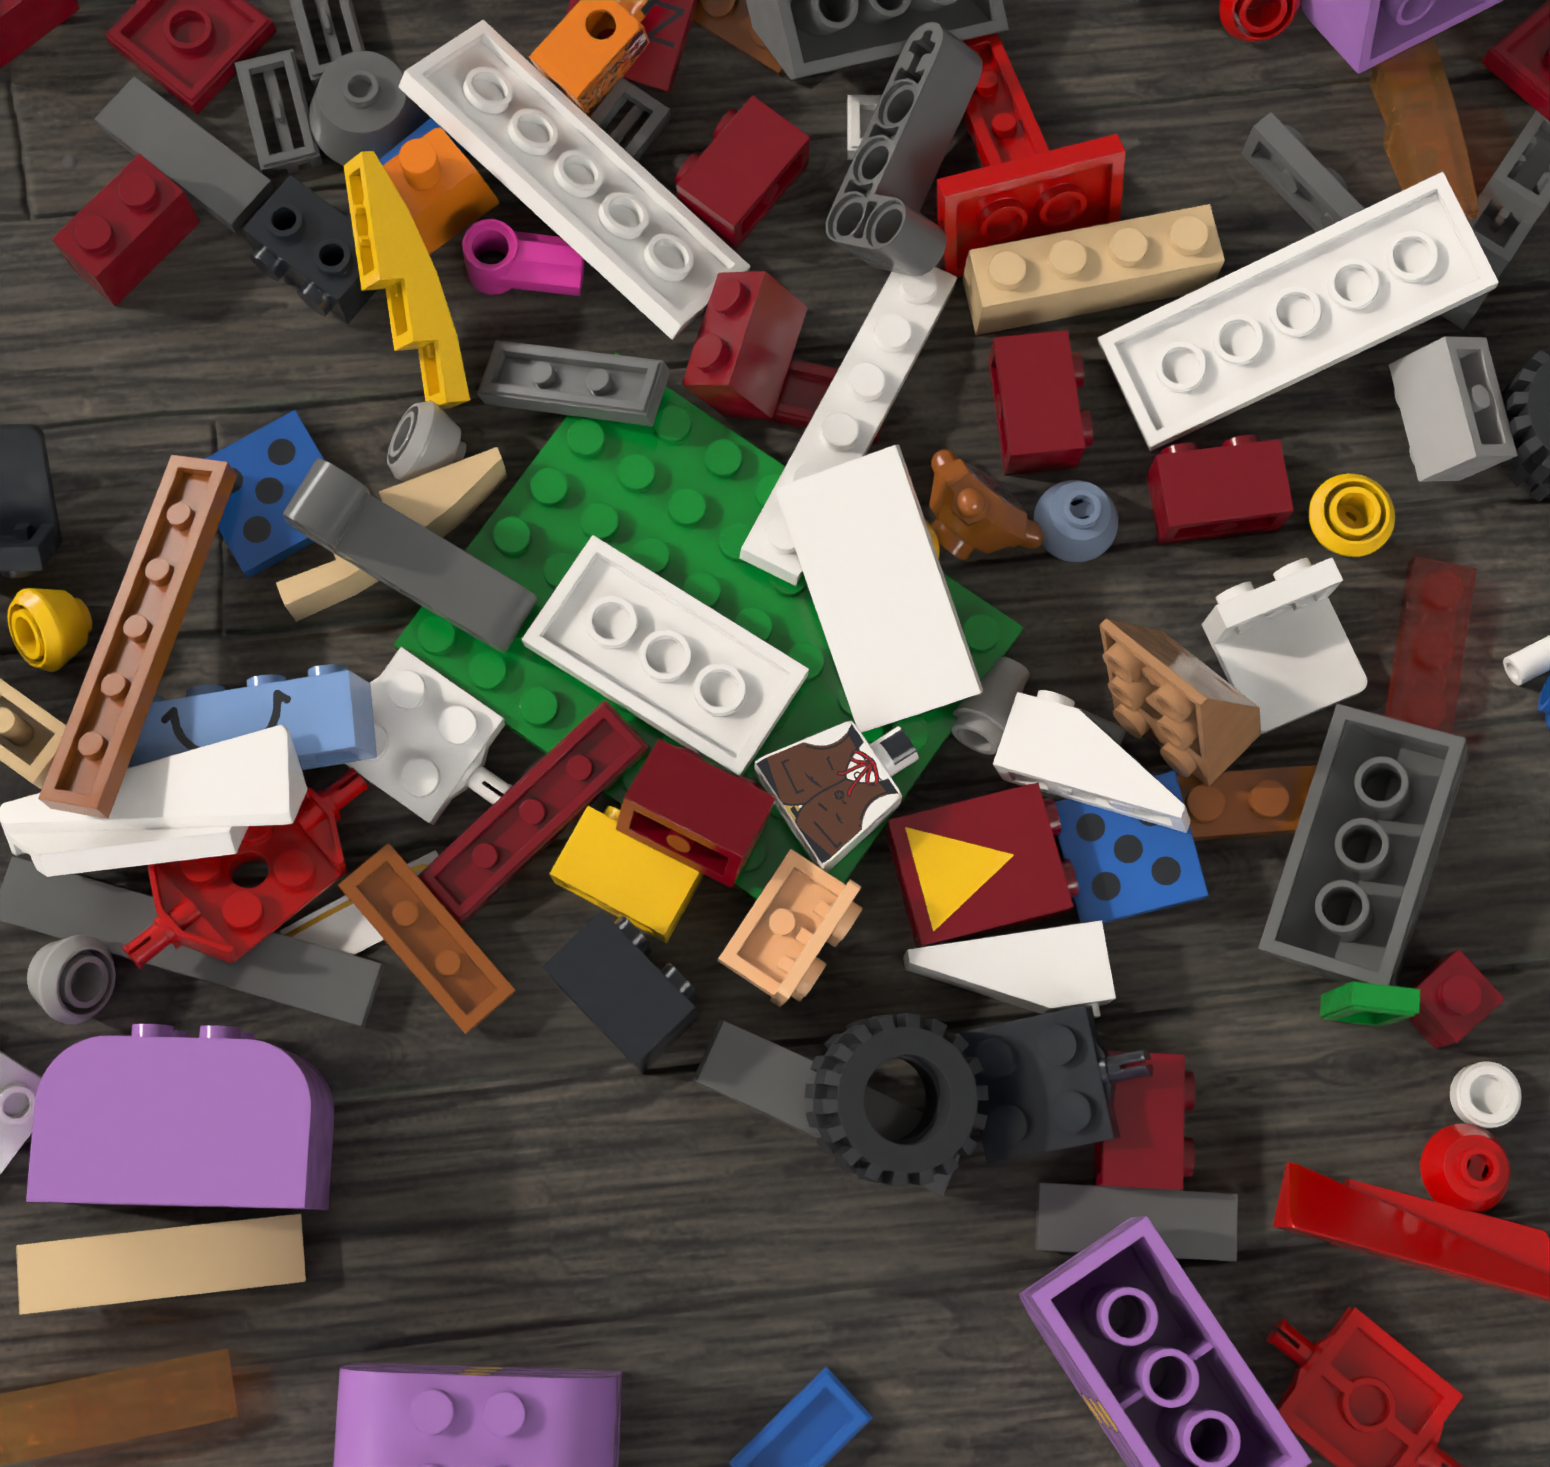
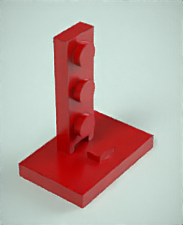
M998 33L962 41L978 53L982 59L981 76L963 114V120L983 168L937 179L938 226L943 228L946 234L945 251L939 261L941 270L957 278L963 277L969 250L1119 222L1121 216L1125 149L1118 134L1049 150Z

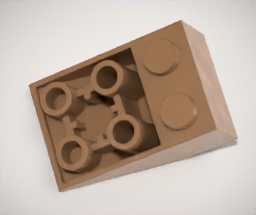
M1108 618L1099 625L1104 648L1103 660L1107 665L1109 676L1108 688L1112 693L1114 704L1113 715L1117 722L1132 736L1140 739L1143 735H1146L1161 748L1160 754L1163 759L1178 774L1183 777H1189L1193 774L1209 787L1261 735L1260 707L1165 632Z

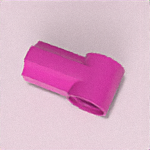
M485 219L476 222L465 232L462 245L466 276L470 284L479 292L488 295H498L513 288L573 296L581 295L585 259L561 237L516 232L504 222L495 219ZM494 250L502 252L506 256L501 262L496 264H485L477 259L482 253Z

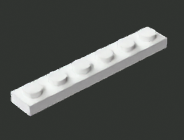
M934 267L930 272L922 276H910L891 272L774 488L866 455L955 287L956 276L937 267ZM773 489L741 548L739 558L796 586L803 574V570L775 489Z

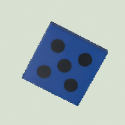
M295 410L205 458L228 462L237 474L218 529L248 579L314 543V541L288 525L282 516V513L317 458L323 459Z
M1175 771L1153 776L1184 804ZM1070 799L1055 802L1061 823V834L1058 835L1063 857L1064 859H1070L1077 877L1079 896L1074 897L1080 923L1102 920V924L1209 898L1190 825L1187 833Z

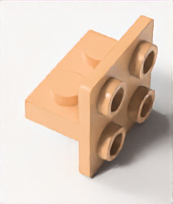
M790 849L717 961L770 995L769 1001L778 1007H781L790 996L800 1002L803 997H806L827 965L816 957L825 942L835 948L846 936L863 908L853 902L861 886L851 879L845 885Z

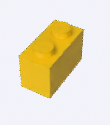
M587 806L549 873L555 884L619 918L621 915H624L635 927L667 944L700 884L703 874L617 831L619 809L607 806L604 813H601Z

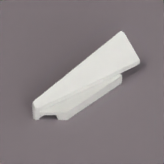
M278 725L127 768L109 819L50 809L38 799L40 795L38 793L3 803L0 807V822L12 854L18 856L28 853L39 872L47 877L236 854L249 826L293 824L307 792V786L290 731L286 726Z

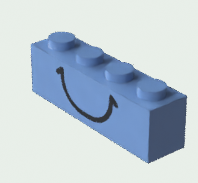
M328 664L310 668L308 670V677L286 680V677L282 675H260L247 679V687L225 690V687L220 685H200L188 688L186 690V697L165 700L163 696L155 695L128 768L278 725L286 726L289 729L302 770L377 758L371 685L366 680L347 670V667L344 665Z

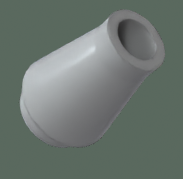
M998 657L992 669L980 681L983 692L965 698L953 712L957 719L951 731L959 742L979 753L988 755L997 753L1017 692L1023 693L1030 677L1027 668L1011 658Z

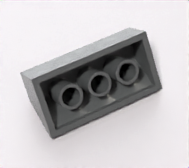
M746 0L753 30L790 80L899 56L910 35L918 27L929 22L940 24L961 41L1009 30L1003 0Z
M1336 704L1258 947L1259 951L1339 983L1348 984L1354 981L1397 987L1469 757L1466 738Z

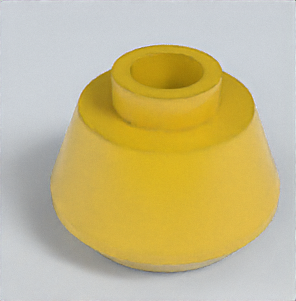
M1341 474L1328 479L1316 490L1309 505V523L1317 540L1327 550L1346 557L1365 556L1381 548L1392 534L1395 524V510L1388 493L1376 481L1359 474Z
M26 588L16 594L8 608L9 631L18 652L29 665L47 672L61 669L87 644L88 633L92 630L91 615L85 603L79 598H74L65 590Z

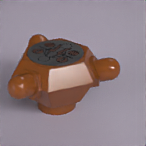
M944 449L934 454L931 460L934 480L929 506L936 516L931 526L941 546L956 557L966 561L975 549L989 554L1008 546L1015 548L1019 545L1028 549H1035L1042 545L1043 533L1040 525L1036 521L1027 519V513L1021 504L1005 488L984 471L962 459H958L956 454L950 450Z

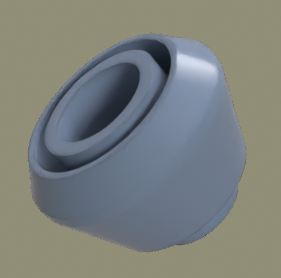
M1069 480L1052 486L1041 496L1034 511L1033 521L1040 525L1043 533L1042 546L1050 554L1064 561L1086 562L1099 557L1111 546L1117 534L1118 513L1112 499L1100 487L1086 481Z

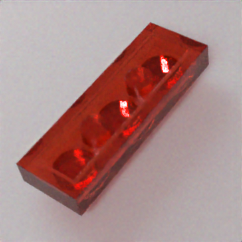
M1417 556L1408 563L1385 717L1453 734L1477 568Z

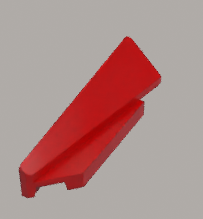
M1286 1162L1273 1228L1550 1303V1238L1544 1230L1472 1211L1460 1210L1450 1205L1351 1179L1344 1180V1184L1299 1164Z

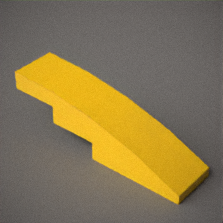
M360 152L344 165V173L361 290L386 289L394 351L418 349L425 401L431 400L437 403L441 409L452 408L470 401L457 333L437 271L409 209L375 152Z

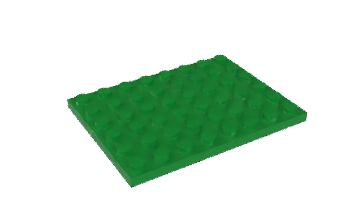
M667 386L665 387L653 426L568 415L466 548L465 552L517 582L538 598V601L506 653L486 645L423 606L393 644L397 651L400 647L404 648L505 719V727L545 755L604 700L608 701L651 747L641 759L602 794L622 807L626 793L659 739L675 747L685 746L528 649L522 642V638L592 535L809 669L807 678L743 774V777L753 780L765 791L755 776V761L844 722L852 721L856 725L804 573L795 586L739 558L741 548L785 466ZM944 574L981 681L992 669L998 657L1006 656L1024 627ZM964 699L861 733L867 743L871 744L894 728L900 727L915 747L919 759L891 777L902 795L900 805L952 733L951 729L957 719L953 712ZM773 805L762 835L734 884L735 888L755 902L790 849L812 862L775 805ZM897 809L827 873L845 884Z

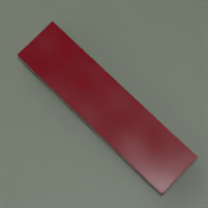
M604 700L418 875V878L459 924L466 923L586 810L587 806L593 804L641 759L651 747L608 701Z

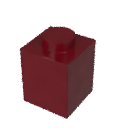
M1460 949L1436 958L1405 986V988L1421 989L1419 1013L1415 1014L1414 1017L1408 1018V1020L1434 1049L1458 1043L1505 1000Z

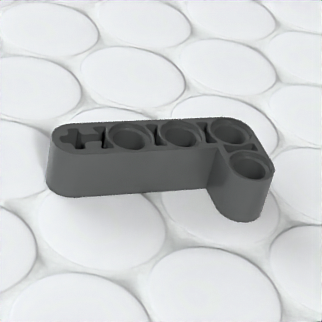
M936 22L925 23L918 27L904 45L826 221V234L836 244L876 269L910 276H922L930 272L944 254L946 234L943 228L919 212L982 72V59L979 54Z
M317 458L282 513L287 524L296 531L502 653L507 652L538 601L537 596L517 582L373 497L365 485L323 459Z

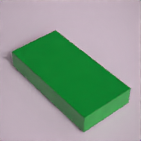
M1353 981L1321 994L1319 1017H1323V1020L1377 1027L1386 1026L1414 1017L1415 1014L1419 1013L1421 989Z

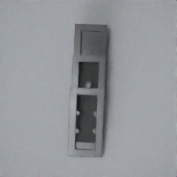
M1537 110L1466 214V218L1497 279L1550 202V122ZM1489 292L1440 315L1464 330Z
M719 1020L692 1081L803 1134L817 1139L821 1137L817 1128L809 1127L806 1113L813 1111V1099L805 1098L806 1083L814 1084L817 1072L810 1070L813 1061L726 1021ZM866 1086L864 1095L866 1114L873 1128L882 1137L889 1140H899L916 1128L923 1116V1112ZM960 1155L955 1159L956 1162H958ZM953 1172L949 1175L936 1174L933 1176L934 1182L920 1187L943 1196Z

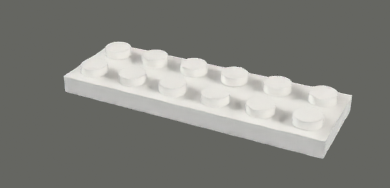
M481 20L405 70L398 87L672 340L705 313L719 272H748L751 268L746 261L484 20Z
M1441 172L1098 337V343L1151 452L1495 289L1499 282L1444 173Z

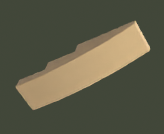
M498 447L379 491L383 503L443 538L468 518L508 476ZM334 554L336 560L276 582L284 606L297 622L357 595L379 580Z
M301 1214L16 1246L19 1315L306 1282Z

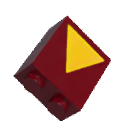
M1038 782L887 821L884 832L916 948L973 940L1066 916L1074 907L1071 898L1079 896V887L1073 865L1069 858L1060 860L1054 836L1061 834V823L1055 802L1052 797L1043 799Z

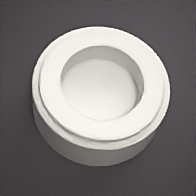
M1479 1062L1468 1065L1456 1074L1451 1083V1105L1457 1116L1467 1124L1476 1125L1484 1129L1502 1126L1515 1117L1521 1105L1522 1095L1518 1080L1509 1069L1498 1063Z

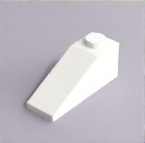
M1039 690L1036 697L1017 692L993 762L994 767L1004 781L1022 786L1038 782L1042 792L1187 833L1191 820L1185 805L1082 711L1074 708L1075 702L1064 695L1046 690Z
M1102 920L908 949L903 957L905 970L1040 1014L1083 1005H1092L1094 1018L1101 1017L1099 1006L1107 1005L1116 999Z

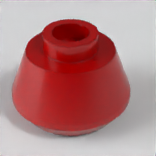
M1220 0L1219 15L1224 28L1234 38L1244 42H1261L1277 36L1291 24L1297 15L1301 0Z
M1454 1124L1439 1130L1426 1143L1420 1160L1422 1182L1431 1198L1435 1202L1450 1205L1460 1210L1476 1213L1485 1212L1494 1207L1503 1198L1509 1186L1511 1167L1505 1148L1491 1132L1476 1125Z

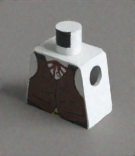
M848 721L761 757L755 761V776L764 790L776 797L774 805L813 864L828 872L899 807L902 795L891 777L917 761L919 756L912 742L900 727L894 728L876 741L868 744L857 726L852 721Z

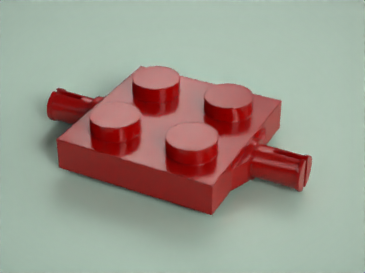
M1348 1307L1329 1334L1314 1344L1291 1326L1285 1318L1280 1320L1274 1328L1294 1343V1346L1278 1332L1271 1331L1266 1341L1274 1345L1298 1365L1295 1369L1292 1383L1275 1407L1290 1430L1334 1467H1441V1465L1444 1467H1466L1437 1445L1440 1441L1444 1422L1464 1395L1356 1307Z

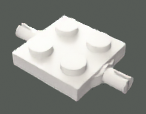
M400 647L382 674L370 682L377 758L345 764L350 768H354L357 773L432 825L436 823L451 800L466 791L468 787L491 804H494L501 797L487 788L486 784H490L503 794L512 785L507 784L483 766L485 765L490 745L505 726V719Z

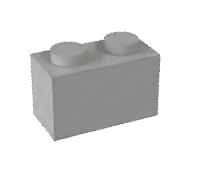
M1445 336L1389 364L1395 388V399L1400 407L1410 446V458L1415 466L1419 482L1460 481L1518 456L1486 337Z

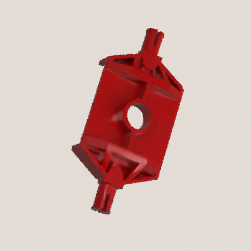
M351 767L323 791L319 789L315 792L312 788L307 787V792L293 824L249 826L236 854L147 865L155 910L158 916L153 919L154 924L122 947L125 953L134 961L139 969H142L147 962L170 944L176 950L184 946L228 963L238 961L347 873L336 823L341 820L339 810L363 791L369 789L365 780ZM246 862H261L269 868L266 879L256 887L243 888L233 882L235 871Z

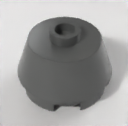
M356 51L345 54L334 60L325 69L312 98L309 122L316 143L328 157L343 166L360 152L374 151L378 159H380L430 119V116L398 87L406 69L389 58L370 51Z

